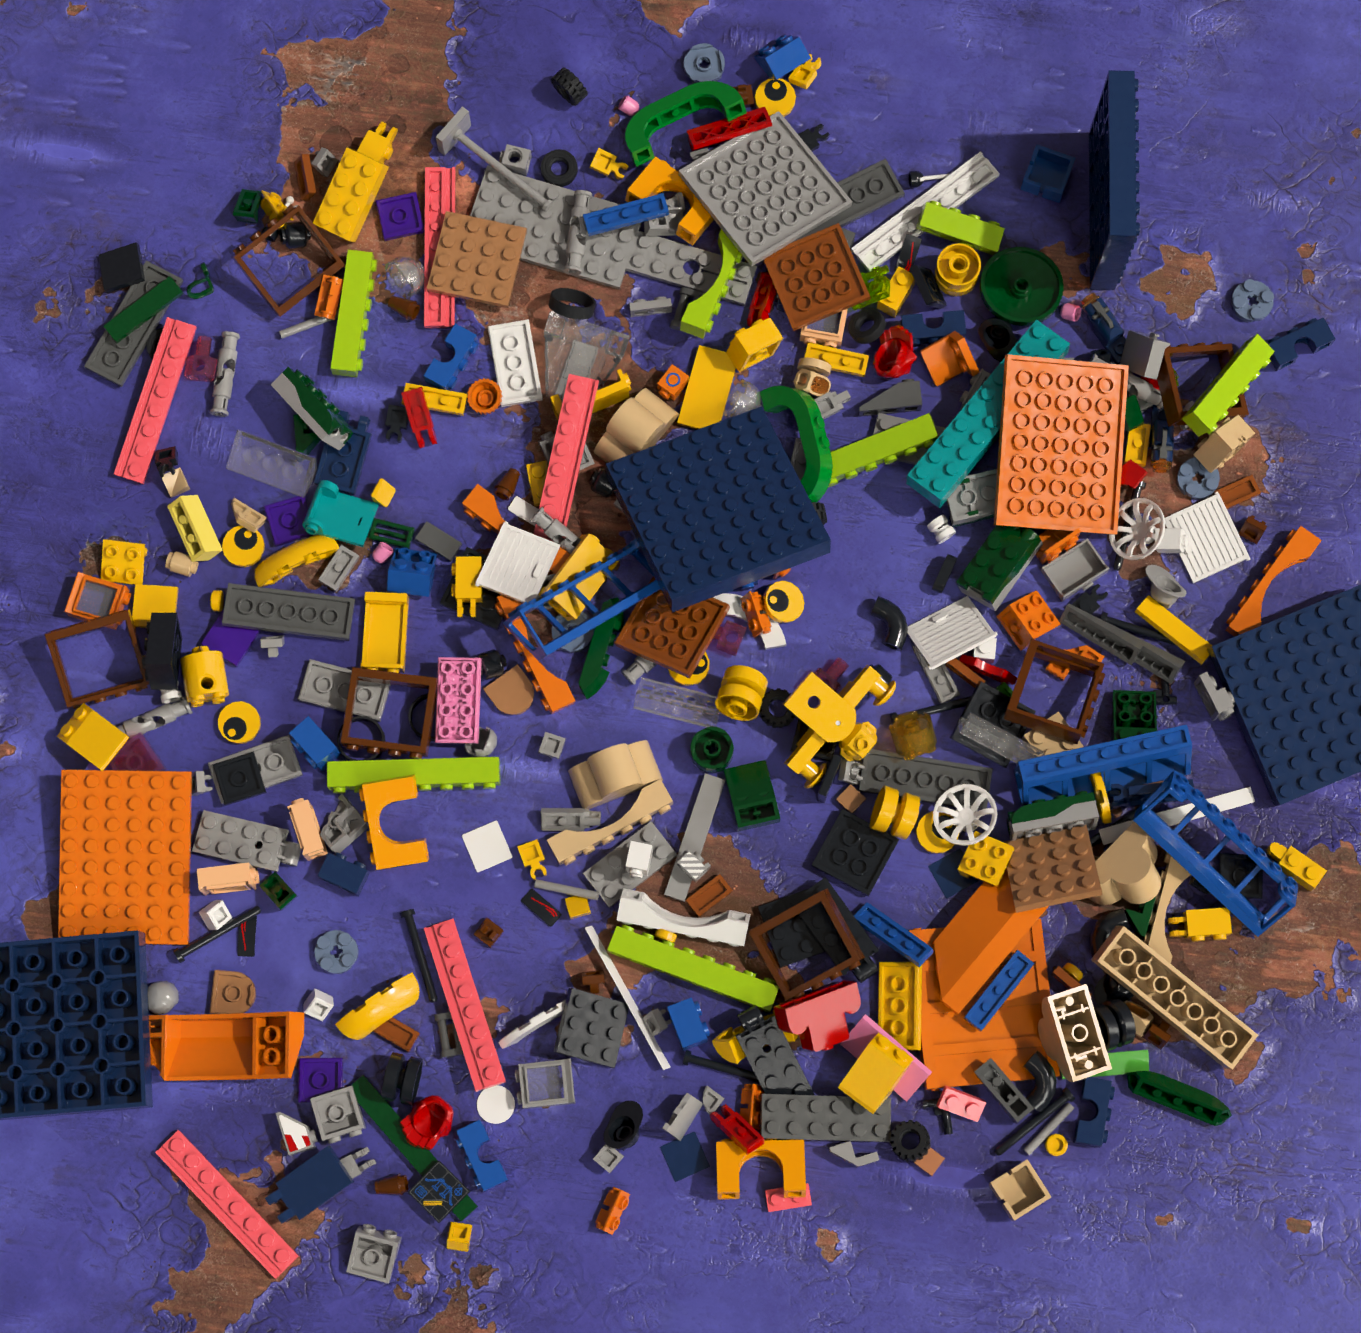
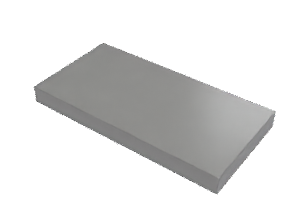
M309 659L298 700L345 713L352 670ZM358 680L353 715L367 716L381 722L391 684Z
M287 735L209 762L208 766L221 804L224 801L213 768L215 763L254 751L265 789L303 776L294 747L290 742V736Z

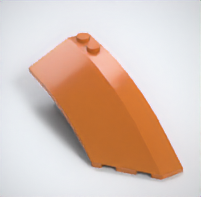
M1007 867L999 885L994 886L983 882L932 943L933 952H935L937 980L939 981L941 991L939 993L940 1001L957 1016L1049 907L1016 913Z
M286 1011L236 1014L149 1015L151 1065H154L159 1070V1075L164 1081L291 1078L304 1037V1013Z

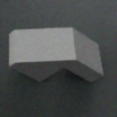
M851 1141L829 1148L831 1154L856 1167L879 1161L877 1152L856 1158Z

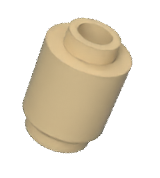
M176 551L175 553L170 552L168 554L165 567L170 569V572L191 577L192 574H196L199 563L192 562L189 555Z

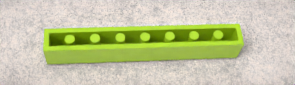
M469 757L327 762V787L329 790H333L335 794L346 793V790H354L355 793H359V789L362 788V784L365 782L415 774L419 791H431L433 787H440V790L443 791L453 790V787H461L462 790H473L474 786H483V789H496V786H501L500 758Z
M622 924V927L616 926L607 949L608 953L752 1007L757 1005L758 1009L768 1013L771 1012L779 990L776 981L769 978H764V980L755 978L756 974L744 970L743 973L736 971V966L726 962L720 965L715 963V958L703 955V957L694 955L695 951L683 947L682 950L674 947V943L663 940L661 943L654 940L655 936L645 932H642V935L634 932V928L624 924Z

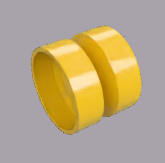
M957 243L944 248L938 256L934 274L940 290L950 296H963L971 292L976 286L981 269L980 257L972 247L966 244Z
M734 665L728 667L725 670L721 687L715 700L716 708L723 715L734 720H754L759 714L762 699L767 689L768 681L766 677L758 670L748 666Z
M884 785L876 798L872 810L870 828L885 833L891 824V835L906 840L918 818L920 797L905 792L898 802L899 790Z

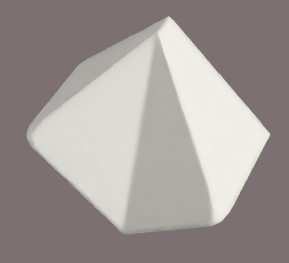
M214 900L199 911L209 930H218L232 919L223 900Z
M314 988L303 1004L304 1013L323 1022L334 1006L333 997Z

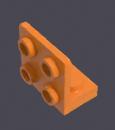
M956 331L920 351L936 386L945 383L962 372H968L971 376L980 373L965 338Z
M1079 528L1073 532L1047 529L1039 535L1043 544L1035 554L1042 565L1047 561L1050 563L1058 558L1063 550L1067 552L1077 545L1076 542L1079 540L1078 537L1081 531Z
M1034 591L1009 604L996 616L1020 651L1029 646L1031 639L1036 640L1060 625V622L1038 591Z

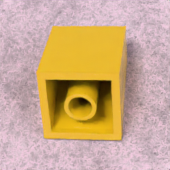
M878 1032L869 1042L838 1088L874 1114L893 1092L914 1058Z

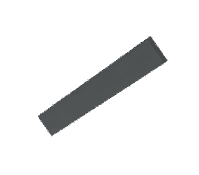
M1071 604L1066 606L1059 620L1063 625L1126 663L1132 665L1135 662L1170 684L1177 678L1185 663L1184 660Z

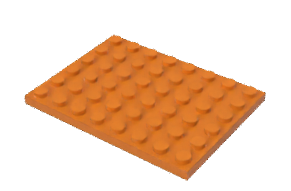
M1005 355L994 525L1060 531H1075L1079 528L1081 532L1117 535L1129 365Z
M61 770L58 937L139 930L145 933L146 944H189L192 771Z

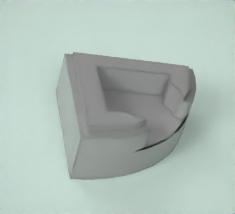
M706 1086L703 1093V1105L710 1115L718 1109L725 1098L709 1086Z

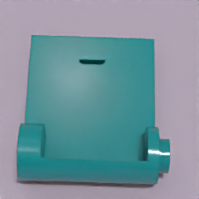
M321 480L318 483L302 526L309 534H318L363 547L379 503L340 493L336 484L327 480Z

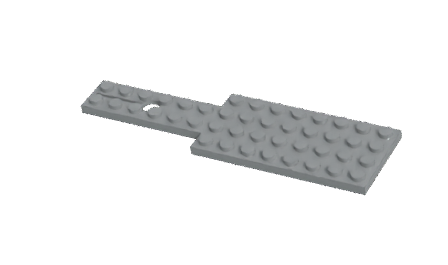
M487 165L470 216L527 228L520 260L565 273L564 266H566L567 261L565 253L571 211L575 204V191L514 173L544 198L553 201L551 208L545 212L540 204L492 166ZM592 196L589 202V210L591 213L620 204ZM641 222L593 236H588L587 232L585 253L581 259V274L572 275L620 290L625 272L628 271L678 287L706 293L720 274L722 258L719 254L662 237L645 236V232L639 231ZM687 261H695L699 264L700 269L697 273L688 275L685 273L683 266ZM741 261L740 264L736 263L734 267L736 269L734 280L728 281L727 286H729L727 295L725 298L721 297V299L745 306L757 266L751 267L749 263Z

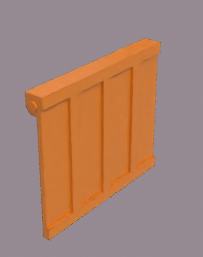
M1041 919L1034 923L958 1016L940 1001L939 993L941 991L939 981L937 980L935 952L922 964L921 1063L932 1071L923 1082L924 1090H931L933 1092L940 1091L945 1085L958 1087L983 1084L974 1072L990 1058H992L1010 1081L1032 1080L1034 1077L1023 1066L1036 1051L1040 1052L1054 1068L1055 1076L1060 1077L1057 1061L1052 1060L1046 1054L1038 1033V1022L1041 1018H1044L1042 1000L1044 997L1050 996ZM945 927L932 929L914 928L909 930V932L933 948L932 943ZM1019 950L1035 964L984 1029L979 1031L963 1017L1015 951Z

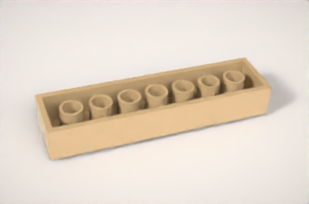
M1116 926L1091 959L1092 962L1226 1069L1233 1070L1258 1036L1257 1033L1124 926Z

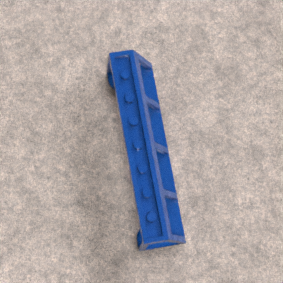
M634 539L630 544L622 548L623 552L618 555L617 552H614L606 557L607 562L602 564L599 561L590 567L591 571L588 573L583 570L574 576L575 580L569 582L567 579L557 586L559 589L555 592L550 589L541 595V600L537 601L534 598L528 603L525 602L508 614L509 618L503 624L539 661L661 588L657 580H654L636 592H631L608 569L609 566L628 555H633L654 576L647 559L639 552L640 545L637 539ZM599 572H603L626 596L603 611H599L576 588V585ZM568 590L593 614V617L571 630H566L543 606V604ZM537 609L559 631L561 636L543 645L525 615ZM521 618L537 643L538 648H535L512 622Z
M1187 725L1018 761L1013 772L1022 806L1032 804L1033 801L1038 799H1045V801L1053 800L1054 797L1059 795H1066V797L1075 796V793L1081 791L1094 793L1089 774L1098 772L1101 773L1106 793L1111 790V784H1120L1127 789L1129 786L1164 781L1174 770L1179 775H1190L1192 742Z
M1174 770L1135 811L1133 821L1257 937L1296 906L1297 882L1291 876L1288 877L1283 873L1279 864L1272 862L1263 849L1257 848L1247 834L1241 833L1231 819L1225 818L1215 804H1210L1200 790L1194 789L1184 775H1179ZM1169 793L1180 802L1188 799L1195 805L1173 829L1151 810ZM1199 810L1226 835L1205 858L1201 857L1178 835ZM1230 840L1257 864L1236 887L1232 886L1209 864ZM1261 869L1278 883V893L1281 896L1265 914H1262L1240 893ZM1285 902L1288 904L1287 906H1285L1281 911H1279L1275 916H1273V917L1270 919V917H1271Z

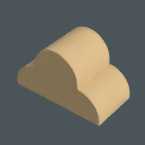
M644 388L634 399L632 397L629 398L616 411L606 427V432L596 445L594 454L606 463L652 447L678 418L679 413L650 390Z
M647 740L629 745L623 743L608 747L591 755L587 761L568 770L581 807L584 809H592L639 791L659 779L663 781Z
M1133 822L1095 861L1103 895L1090 897L1089 899L1094 903L1110 905L1123 898L1133 904H1142L1152 900L1158 894L1161 888V877L1154 865L1158 856L1157 847L1152 837L1137 823Z
M1087 984L1044 997L1042 1000L1044 1018H1041L1038 1022V1033L1046 1054L1052 1060L1057 1061L1063 1076L1069 1082H1075L1112 1069Z

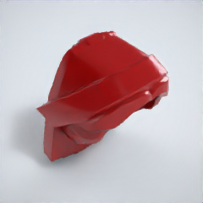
M892 326L884 330L883 334L879 337L881 345L878 351H876L873 361L877 375L884 378H898L909 374L912 364L917 358L913 353L912 333L908 329H904L903 326Z
M438 1095L428 1096L416 1101L412 1105V1112L400 1122V1126L403 1129L402 1132L406 1136L405 1139L414 1147L431 1150L440 1137L450 1134L454 1111L452 1106Z

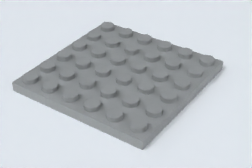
M779 111L770 116L772 121L771 127L735 137L680 169L678 173L751 267L852 206L851 199Z

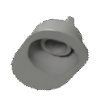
M1148 565L1146 567V575L1152 582L1151 596L1164 608H1171L1179 597H1185L1187 594L1186 590L1167 570L1157 565Z

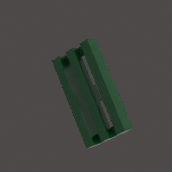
M374 518L368 538L369 540L410 549L415 528ZM381 525L409 533L408 535H404L392 531L376 528V526ZM374 533H379L406 540V543L374 535Z

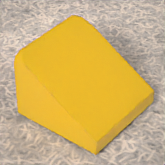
M381 478L371 494L372 500L383 507H388L396 490Z
M578 896L565 898L570 920L591 914L587 898Z
M451 1222L447 1237V1249L468 1252L472 1225Z

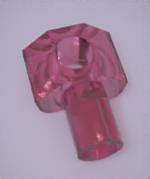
M197 337L195 355L188 356L186 359L184 372L186 379L210 382L215 380L217 359L210 357L212 342L210 337ZM205 365L203 370H196L198 366Z
M727 620L725 626H720L713 639L718 640L716 649L736 656L747 627ZM735 634L738 639L731 643L726 640V636Z
M837 657L826 671L817 668L814 674L838 693L842 686L837 680L847 670L849 665L843 659Z

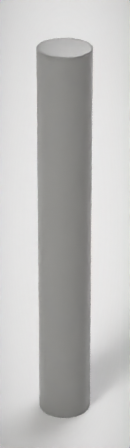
M337 309V311H336L335 319L338 318V314H339L338 309ZM318 316L279 332L283 339L329 322L331 319Z
M538 879L535 881V888L598 900L599 892Z
M1068 1102L1023 1150L1030 1156L1074 1110V1107Z

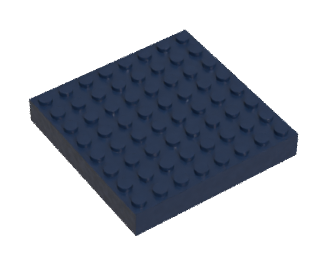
M1108 71L1089 130L1090 290H1115L1117 283H1120L1121 277H1123V270L1126 269V263H1128L1129 257H1131V250L1134 249V243L1137 242V236L1140 234V223L1136 222L1137 215L1140 212V203L1136 202L1140 188L1139 181H1136V174L1139 173V160H1136V153L1139 152V140H1135L1136 132L1138 133L1139 119H1135L1136 112L1139 109V100L1135 99L1139 81L1135 78V71Z
M762 406L606 463L607 479L672 612L830 553L831 539Z
M1361 585L1207 648L1223 688L1225 687L1226 691H1230L1235 700V703H1233L1235 716L1274 806L1282 805L1361 772Z
M137 930L0 943V1120L152 1108L145 933Z

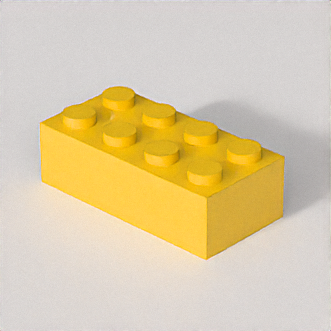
M346 147L313 224L348 241L356 242L389 166Z

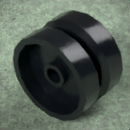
M1114 998L1102 1004L1093 1005L1107 1051L1128 1045L1134 1041L1136 1033L1135 1022L1128 1006L1121 999Z
M392 1052L384 1074L382 1099L394 1101L400 1090V1102L412 1106L419 1088L423 1059L411 1056L405 1067L404 1055Z

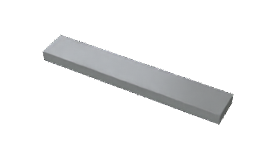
M705 773L678 855L684 849L690 850L692 853L696 851L701 855L726 780ZM676 858L664 896L685 902L692 879L677 865L679 859Z

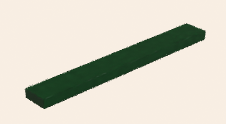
M362 1075L351 1085L354 1088L357 1102L423 1177L438 1160L429 1150L414 1147L407 1142L406 1136L402 1132L403 1129L400 1126L402 1121L400 1116L386 1100L382 1099L380 1093ZM467 1195L452 1211L462 1222L478 1206Z

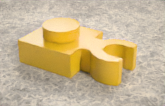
M809 54L811 59L806 61L804 65L801 64L793 70L788 77L789 83L806 90L817 76L816 70L822 64L819 57L815 62H812V54Z
M598 148L589 168L607 177L612 172L617 179L622 180L624 175L620 174L618 169L623 168L627 170L629 166L623 162L616 163L617 156Z
M538 839L517 846L525 868L528 866L532 867L530 870L532 879L536 880V870H541L543 875L547 876L545 867L539 863L544 861L545 858Z

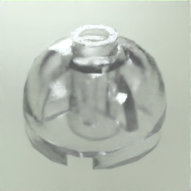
M400 256L385 265V272L389 270L390 274L387 279L399 296L405 295V299H409L422 289L425 280V270L420 262L407 256Z
M741 379L742 384H736L727 403H730L729 410H724L725 417L731 418L755 408L763 407L760 404V391L755 385L744 379Z

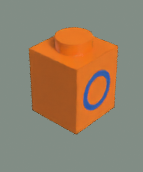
M672 364L657 383L658 393L667 400L670 398L675 401L688 384L689 375Z

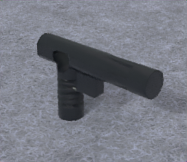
M1161 679V690H1153V692H1156V705H1177V696H1170V683ZM1166 696L1169 702H1164L1163 697Z
M943 1090L938 1091L939 1098ZM939 1098L922 1100L923 1109L934 1107L935 1115H942L944 1135L953 1134L950 1112L938 1108L937 1102Z

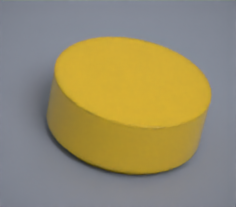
M213 590L211 593L210 605L213 611L223 610L224 594L222 590Z
M656 929L654 935L662 941L667 940L675 943L677 938L676 934L664 929Z
M1066 963L1062 969L1079 983L1083 978V973L1080 969L1071 963Z
M1060 1134L1049 1136L1045 1142L1046 1151L1052 1156L1064 1154L1068 1147L1066 1138Z

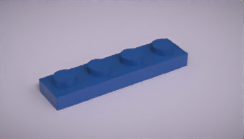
M664 193L583 214L588 236H593L669 215V210Z
M868 902L854 915L864 929L918 967L933 954L932 947Z
M1016 950L963 1018L976 1029L982 1031L1035 963L1019 950Z

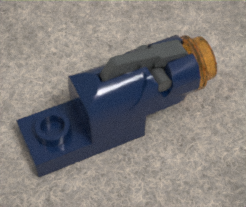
M1093 292L1081 301L1082 309L1095 328L1094 334L1103 347L1111 352V358L1115 364L1119 365L1126 342L1123 336L1125 332L1103 299Z
M1153 404L1150 430L1151 467H1153V472L1168 473L1173 461L1174 426L1168 427L1164 406L1159 410Z

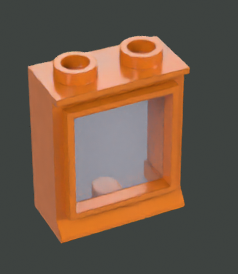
M78 572L64 612L70 617L84 621L122 611L124 606L129 604L131 593H129L130 590L125 585ZM123 621L104 627L117 630L118 625H121Z

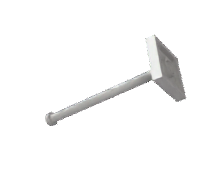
M462 106L436 136L438 151L445 156L460 141L540 204L542 209L547 212L553 205V201L544 198L464 135L471 127L469 111Z

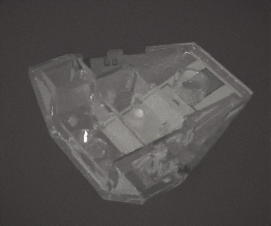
M550 311L544 329L546 398L551 399V396L558 394L563 402L569 373L599 380L597 390H600L624 357L630 335L583 320L567 318Z

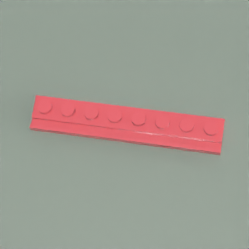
M425 167V328L453 327L455 324V297L427 291L446 211L455 213V167Z
M167 317L114 472L115 476L144 485L197 329L196 326Z
M570 373L539 509L543 507L548 515L553 519H558L566 527L599 380ZM535 525L534 535L554 542L544 533L540 526Z
M454 919L428 928L425 927V935L475 1091L478 1092L479 1090L505 1083L506 1080Z
M180 1130L173 1134L155 1152L275 1279L299 1257Z

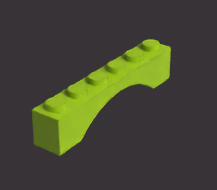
M722 229L718 237V246L722 258L720 274L713 286L704 295L688 304L680 325V331L704 339L706 332H711L714 324L712 318L714 315H718L721 308V303H719L721 297H726L729 286H727L728 281H733L736 274L734 267L736 263L740 264L743 255Z

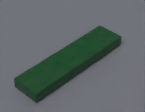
M169 276L106 323L104 328L114 341L119 343L184 293Z

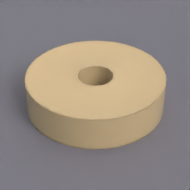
M804 357L799 359L797 369H807L828 377L832 366L820 359Z

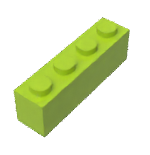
M936 201L926 202L922 206L916 229L956 243L966 244L973 249L991 255L998 252L1005 228L1000 227L999 223L995 221L980 220L981 217L974 214L964 215L957 208L950 207L947 209L941 207L942 204Z

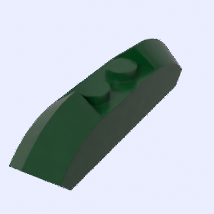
M613 598L604 602L601 611L619 602V598ZM623 612L595 628L579 680V687L586 699L595 695L608 678L609 672L603 669V666L607 667L610 660V655L607 653L609 646L613 647L616 640V635L613 633L621 632L623 629Z
M1136 1071L1127 1073L1128 1087L1134 1094L1214 1126L1222 1125L1232 1116L1229 1108L1223 1102L1195 1087L1156 1072Z

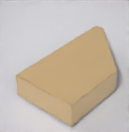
M233 498L231 506L236 522L255 533L266 522L267 517Z

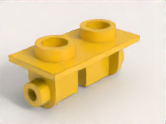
M262 190L264 198L261 200V208L267 216H270V220L273 218L278 220L284 215L282 211L287 206L282 203V198L277 193H269Z

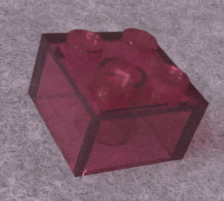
M141 732L126 741L109 763L113 770H167L145 735Z

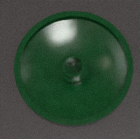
M1011 247L998 252L986 263L980 278V294L988 310L997 318L1013 325L1029 326L1036 319L1043 322L1056 311L1063 296V278L1057 265L1044 253L1028 247Z

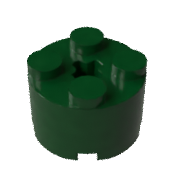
M711 726L702 729L694 735L691 742V758L700 770L707 773L721 772L732 761L734 745L731 737L725 730ZM711 746H715L717 752L710 754L708 749Z

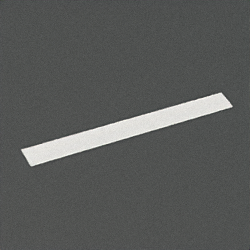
M1251 786L1206 799L1210 804H1215L1220 812L1255 802ZM1191 803L1156 814L1168 826L1179 824L1195 805ZM1199 810L1191 820L1204 817L1205 815ZM1131 820L1099 829L1103 845L1115 842L1134 821Z
M593 926L585 927L662 1069L670 1068L657 1041L651 1036L642 1020V1014Z

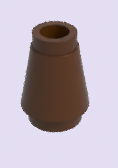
M391 296L388 301V307L406 320H415L417 318L420 305L416 301Z
M509 468L495 485L494 494L506 501L513 497L520 472Z
M400 1173L375 1181L376 1194L403 1195L409 1189L407 1176Z

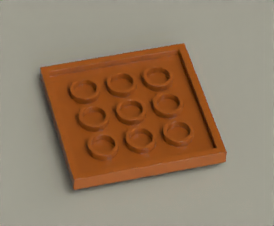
M839 223L794 241L764 259L793 331L871 299Z
M654 576L652 577L649 583L656 580ZM660 589L636 604L614 643L621 649L687 678H691L728 613L730 606L712 597L672 612Z

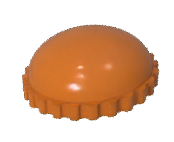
M479 379L469 387L467 401L476 413L491 414L501 405L502 391L493 380Z

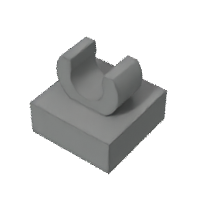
M322 147L320 151L315 152L316 157L314 160H310V162L322 176L328 177L338 160L328 149Z
M284 635L263 636L260 639L261 648H268L269 658L277 657L279 655L278 647H283L285 644Z
M545 732L539 753L559 760L566 738Z
M841 759L838 780L852 785H859L860 781L863 780L861 771L865 766L855 761Z
M204 771L192 773V796H198L213 790L212 787L205 786V780L212 779L211 775L204 776Z
M657 1008L642 1018L652 1037L660 1034L672 1022L671 1019L668 1021L664 1020L662 1015L666 1012L665 1009L659 1011Z
M605 1144L593 1160L608 1173H611L624 1156L616 1149L610 1148Z

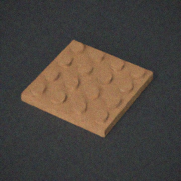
M446 211L427 291L509 308L527 228Z
M1087 825L1084 827H1072L1070 830L1063 829L1061 832L1043 833L1039 836L1024 837L1004 842L1014 847V852L1007 865V871L1016 913L1103 895Z

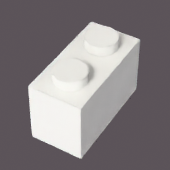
M631 841L625 866L626 872H629L631 877L642 879L643 876H648L653 853L652 845Z

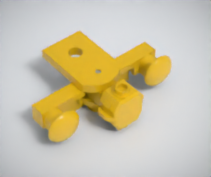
M866 665L853 682L849 681L837 694L810 671L786 699L783 705L810 727L796 745L798 747L784 762L792 771L802 775L807 780L804 785L805 788H812L817 785L826 773V763L817 766L811 761L825 742L839 741L840 755L847 761L861 760L877 742L876 728L868 721L856 722L855 706L867 692H870L875 697L874 706L884 704L895 691L896 682L894 680L886 684L876 670ZM811 696H817L819 699V704L815 708H810L808 705V699Z

